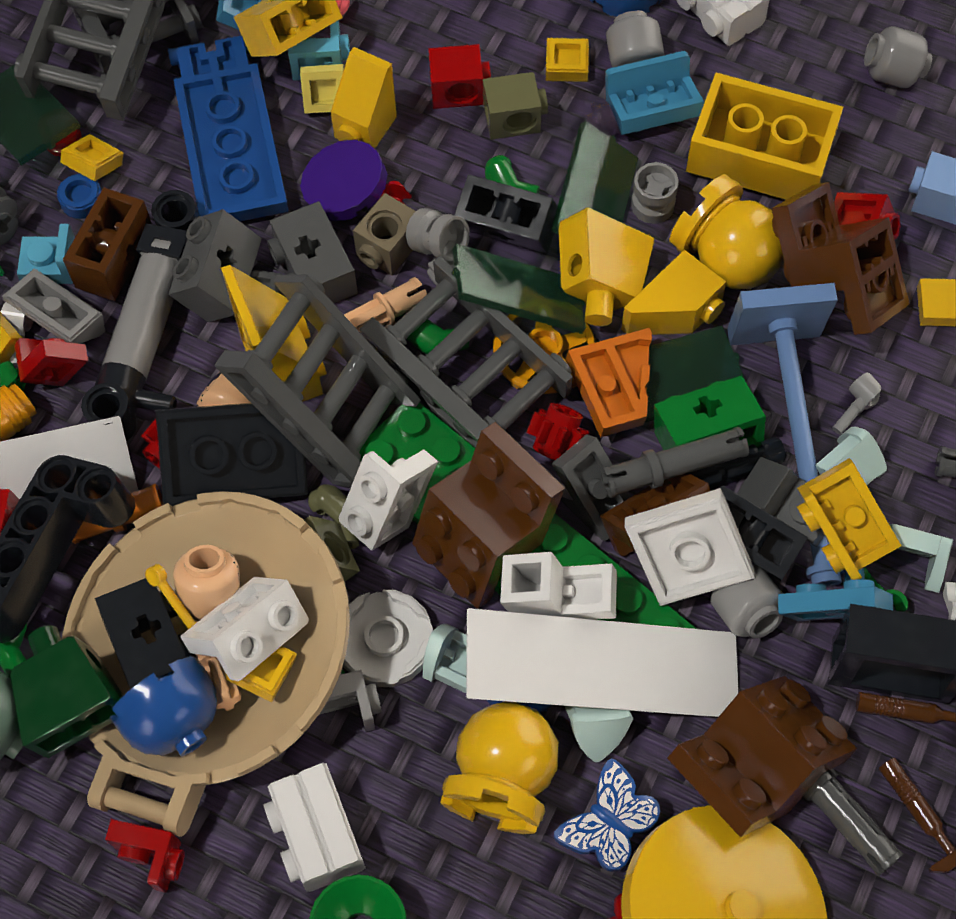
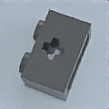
M320 201L269 220L273 238L267 240V244L275 264L278 266L284 263L288 271L286 275L307 274L314 277L324 286V294L333 304L358 294L355 271Z
M222 209L195 218L186 232L187 241L182 256L174 267V279L168 293L169 296L207 322L234 315L221 268L232 265L250 276L262 240L260 236Z

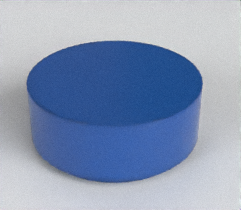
M75 174L61 182L57 190V198L66 215L76 219H84L88 216L102 190L97 180L93 181L82 174Z

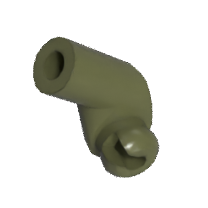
M329 484L320 485L318 489L311 491L309 494L308 505L310 509L319 515L326 513L334 521L338 522L350 550L359 546V539L339 522V516L347 496L336 486Z

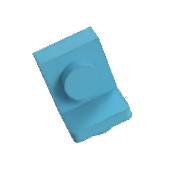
M339 20L330 25V38H307L288 49L293 81L301 80L300 67L343 64L342 60H347L350 52L349 35L340 34Z
M60 224L58 237H22L17 269L19 280L35 268L57 284H73L63 261L75 238L70 224Z

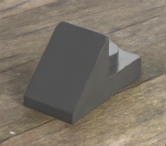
M586 434L555 460L552 466L565 487L560 500L601 540L606 541L609 539L600 515L629 499L631 495L629 492H624L612 498L608 496L606 488L609 487V484H603L601 468L613 465L597 437Z
M760 457L737 494L807 536V542L815 547L818 546L825 536L821 528L811 532L797 509L798 505L805 502L797 488L807 482L798 478L792 469Z

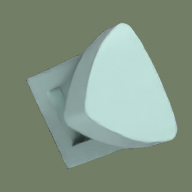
M850 427L837 439L839 445L815 465L821 475L850 458L866 485L887 471L885 459L877 442L868 431L859 427Z
M890 524L901 544V547L898 548L899 550L929 557L924 589L939 593L954 540L901 525Z
M446 623L435 628L429 637L424 655L423 678L431 682L437 679L466 693L467 635Z
M565 706L571 721L572 731L580 748L594 762L602 761L620 744L633 720L630 710Z

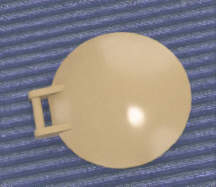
M211 492L197 494V499L175 506L166 503L134 521L135 528L122 537L114 546L109 543L94 560L81 580L66 617L62 640L66 637L75 636L92 647L123 695L130 688L94 598L146 578V569L155 564H159L165 569L167 573L166 581L175 592L173 580L174 566L182 555L196 546L213 545L231 553L239 566L241 587L253 577L288 580L309 618L308 624L282 645L297 653L295 663L273 701L270 702L238 686L241 692V700L234 704V709L225 711L224 708L216 710L213 722L203 731L207 740L190 754L180 756L177 750L164 756L144 754L133 748L122 737L113 722L89 735L88 737L95 745L96 750L103 755L88 792L87 802L90 807L104 812L112 808L163 825L164 831H169L176 836L182 837L190 828L206 785L221 783L243 776L279 756L310 727L331 696L342 670L349 639V602L343 576L329 547L318 533L301 517L274 501L256 495L239 492ZM179 616L171 618L177 635L187 631L188 628ZM150 630L141 633L147 644L156 641ZM126 774L174 789L169 805L120 789Z

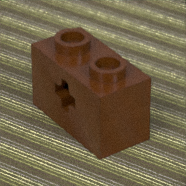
M103 187L63 258L75 288L116 301L139 259L136 248L145 223L152 224L144 200Z

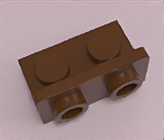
M687 473L664 480V484L661 487L652 489L648 486L600 515V518L615 552L620 556H626L635 549L625 529V517L711 490L707 482Z

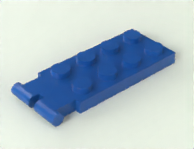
M242 35L215 40L216 50L206 52L205 43L168 49L171 66L179 65L182 76L173 80L199 217L222 209L238 221L289 212L257 63H248L246 52L249 51Z

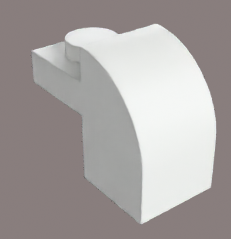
M552 552L503 555L500 603L508 612L593 620L616 618L617 570L613 564L563 567Z

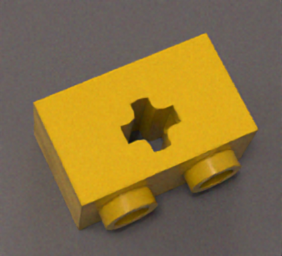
M262 0L234 16V20L251 57L278 56L343 18L336 0Z

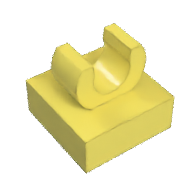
M343 64L300 67L304 114L331 112L344 71Z

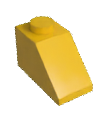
M356 47L352 48L349 52L331 109L334 138L339 141L358 140L369 143L374 149L377 147L397 118L392 63Z
M684 249L624 307L621 330L626 334L650 328L652 335L693 333L703 322L707 324L712 323L723 310L725 302L722 299L726 281Z

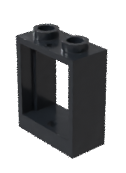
M850 604L832 638L828 685L949 704L956 695V620Z

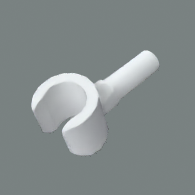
M5 302L1 313L16 331L25 338V332L32 328L34 321ZM14 352L9 360L14 367H18L16 352Z

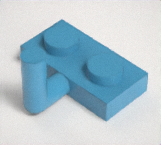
M864 568L858 570L862 578L857 580H851L844 570L845 581L843 582V589L826 590V585L800 584L796 586V593L778 594V614L796 621L843 618L850 604L893 610V594L875 587L874 581L865 580Z

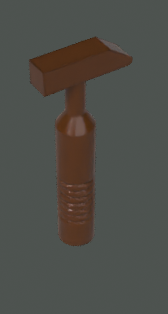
M858 692L857 712L932 724L940 720L956 722V712L942 710L933 703Z
M896 758L890 759L878 769L888 783H890L896 794H898L904 805H906V808L925 834L934 837L947 854V856L929 868V872L948 873L956 867V849L943 832V822L924 796L921 795V792L913 784V781L905 773V770Z

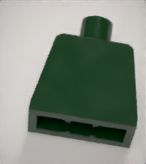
M51 625L40 627L28 636L34 656L15 666L10 674L23 746L46 758L52 757L112 723L110 716L115 715L112 709L124 696L92 647L75 636L66 637L62 640L57 627Z

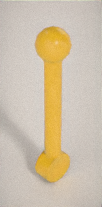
M159 564L147 568L145 577L148 583L152 586H158L183 623L190 629L196 622L166 581L167 573L165 569Z

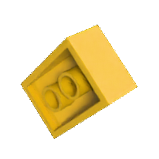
M232 265L222 267V274L241 340L246 352L248 350H255L287 304L288 299ZM304 316L301 317L271 361L273 364L272 371L283 382L286 381L308 348L305 339L311 336ZM323 361L301 392L303 395L302 402L323 395L320 377L327 375Z

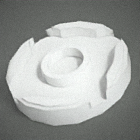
M382 590V592H376L371 595L369 592L358 596L349 604V639L343 667L349 673L362 670L365 684L375 683L376 687H395L412 680L423 670L424 655L433 627L426 609L412 596L397 590Z

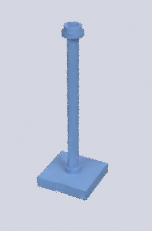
M835 283L740 291L727 328L730 345L776 341L798 475L801 480L808 482L818 476V471L815 466L816 459L795 339L820 337L838 301ZM824 536L817 547L810 544L814 565L806 569V575L808 579H811L812 584H823L826 587H832L842 582L841 574L844 573V570L836 574L821 548L829 544Z

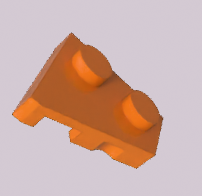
M650 328L574 348L567 352L565 360L572 370L573 378L600 438L644 425L647 417L648 396L646 393L650 375V365H648L649 347L652 341Z

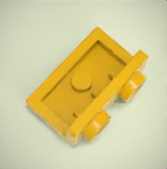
M850 458L797 488L805 501L798 505L797 509L811 532L821 528L829 542L828 545L821 549L836 574L845 570L851 580L861 579L862 576L858 570L901 547L899 540Z

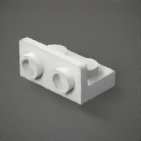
M425 450L418 452L407 460L400 458L391 466L374 451L365 454L340 513L339 522L371 551L409 528L438 461Z
M253 577L239 588L232 597L218 605L180 637L189 653L217 657L229 679L241 681L306 626L309 618L288 580Z

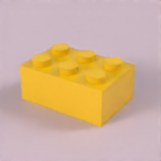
M715 72L691 139L686 172L710 179L726 174L732 180L739 182L743 188L787 200L812 185L820 184L839 125L843 106Z

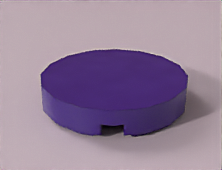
M358 140L338 141L324 147L311 158L303 171L300 187L306 203L310 205L320 201L329 220H349L358 216L357 211L362 210L365 206L369 209L378 201L385 190L388 174L380 154L369 143Z

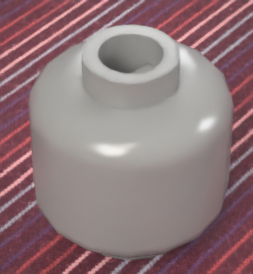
M630 11L620 14L614 19V24L606 32L612 68L664 56L659 23L654 18L647 16L643 11Z
M895 26L885 28L880 34L875 33L871 37L864 55V65L869 67V74L875 81L899 88H909L919 77L924 78L929 72L932 63V54L928 53V44L925 37L919 33Z
M752 564L755 572L754 579L712 591L711 604L734 635L761 638L771 633L782 621L783 616L778 614V594L783 593L765 570Z

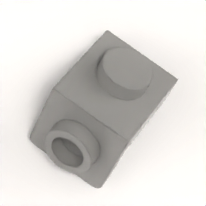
M362 670L342 675L340 673L334 690L320 714L359 705L365 732L375 730L373 715L382 713L375 683L365 685Z

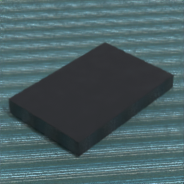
M252 403L155 410L162 505L169 503L171 506L197 499V494L211 492H239L262 498L308 495L305 456Z

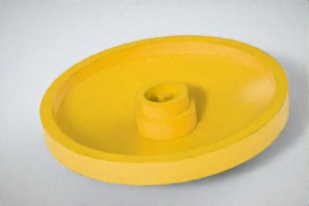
M711 805L683 811L656 827L642 841L634 853L623 883L621 898L622 919H827L825 901L818 880L807 859L787 835L772 823H768L740 838Z

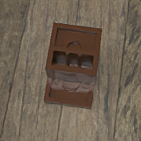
M829 182L812 185L771 208L773 213L772 227L775 236L780 241L784 257L783 269L786 280L790 283L791 287L835 283L836 291L844 290V310L847 318L851 320L854 335L872 333L910 305L889 217L839 225Z
M494 422L481 431L472 460L429 488L412 544L416 547L419 556L426 563L433 565L449 581L452 589L459 596L466 598L476 609H479L492 599L502 573L503 555L528 554L543 543L565 487L502 427Z
M786 676L740 691L703 735L678 744L667 758L740 838L786 815L824 772L845 763L857 750L847 739L848 735L844 727L835 719L825 716L810 701L811 697L808 691L801 684L788 679Z

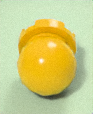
M723 174L715 178L699 192L705 200L691 216L683 211L672 229L669 241L676 247L679 253L684 249L691 255L698 252L700 262L726 281V287L731 289H751L767 283L783 265L784 257L779 238L775 236L773 231L772 209L756 201H740L743 194V186L736 180H732L729 176Z
M509 701L489 705L474 713L458 736L456 760L462 774L449 775L445 778L440 803L451 812L472 822L477 812L500 819L497 830L518 834H534L545 813L544 805L535 796L549 786L557 770L558 740L548 722L535 708Z

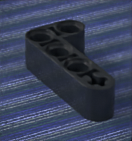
M57 455L44 461L37 469L0 533V643L9 642L22 632L83 521L102 527L114 528L128 521L133 515L136 507L135 499L111 468L66 455Z

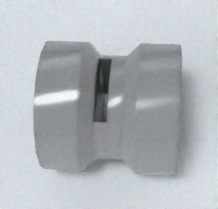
M653 162L640 167L636 172L631 207L635 216L641 221L650 224L662 223L668 220L674 213L675 196L679 180L677 173L672 167L664 163Z
M420 208L414 212L406 228L407 243L412 250L426 255L433 254L435 257L441 256L447 261H454L461 257L469 242L470 232L465 219L452 214L442 215L441 212L429 208Z

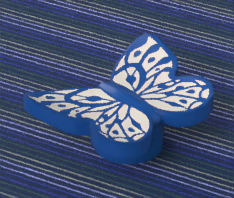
M610 759L602 768L596 796L597 804L591 806V812L573 817L560 825L554 832V839L560 845L579 854L588 855L595 852L598 862L604 869L609 872H618L626 866L630 858V838L633 837V834L649 831L657 823L661 812L659 803L652 796L635 795L636 785L634 779L617 760Z

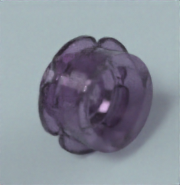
M608 101L597 106L593 102L591 103L593 112L585 115L594 138L598 139L603 136L605 142L609 143V138L621 133Z

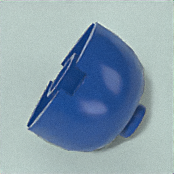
M190 656L169 664L174 671L169 676L158 679L155 673L151 674L130 689L114 705L112 710L115 715L110 716V719L122 737L133 748L144 754L160 756L177 750L180 756H185L199 748L207 740L203 731L214 720L217 710V697L215 686L198 658Z

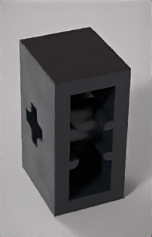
M468 174L454 215L465 219L469 232L548 254L561 211L552 197Z
M722 485L721 490L752 564L759 566L768 575L780 582L808 537Z
M146 578L94 598L130 689L153 673H155L158 679L173 674L174 671L169 664L190 656L196 657L195 654L189 653L180 636L183 633L176 634L171 618L178 616V614L163 593L158 591L157 586L150 585ZM150 630L156 641L147 644L141 633Z

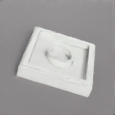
M721 488L625 517V529L660 606L755 578L754 567Z

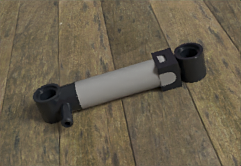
M181 190L164 192L152 204L151 213L155 225L145 223L136 248L140 260L95 386L88 390L82 399L81 409L87 423L106 419L102 418L104 414L112 410H118L112 417L119 416L121 418L126 441L133 436L137 429V418L135 415L137 407L155 411L158 409L176 408L177 406L175 396L143 389L174 302V298L168 295L174 279L173 270L182 256L187 241V229L194 219L199 217L194 199L188 193Z

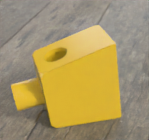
M587 207L559 222L561 287L566 294L586 302L585 321L588 324L607 326L612 323L613 311L626 306L642 291L654 244V237Z

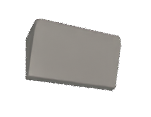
M35 268L2 296L5 302L66 342L80 344L97 338L105 332L102 313Z

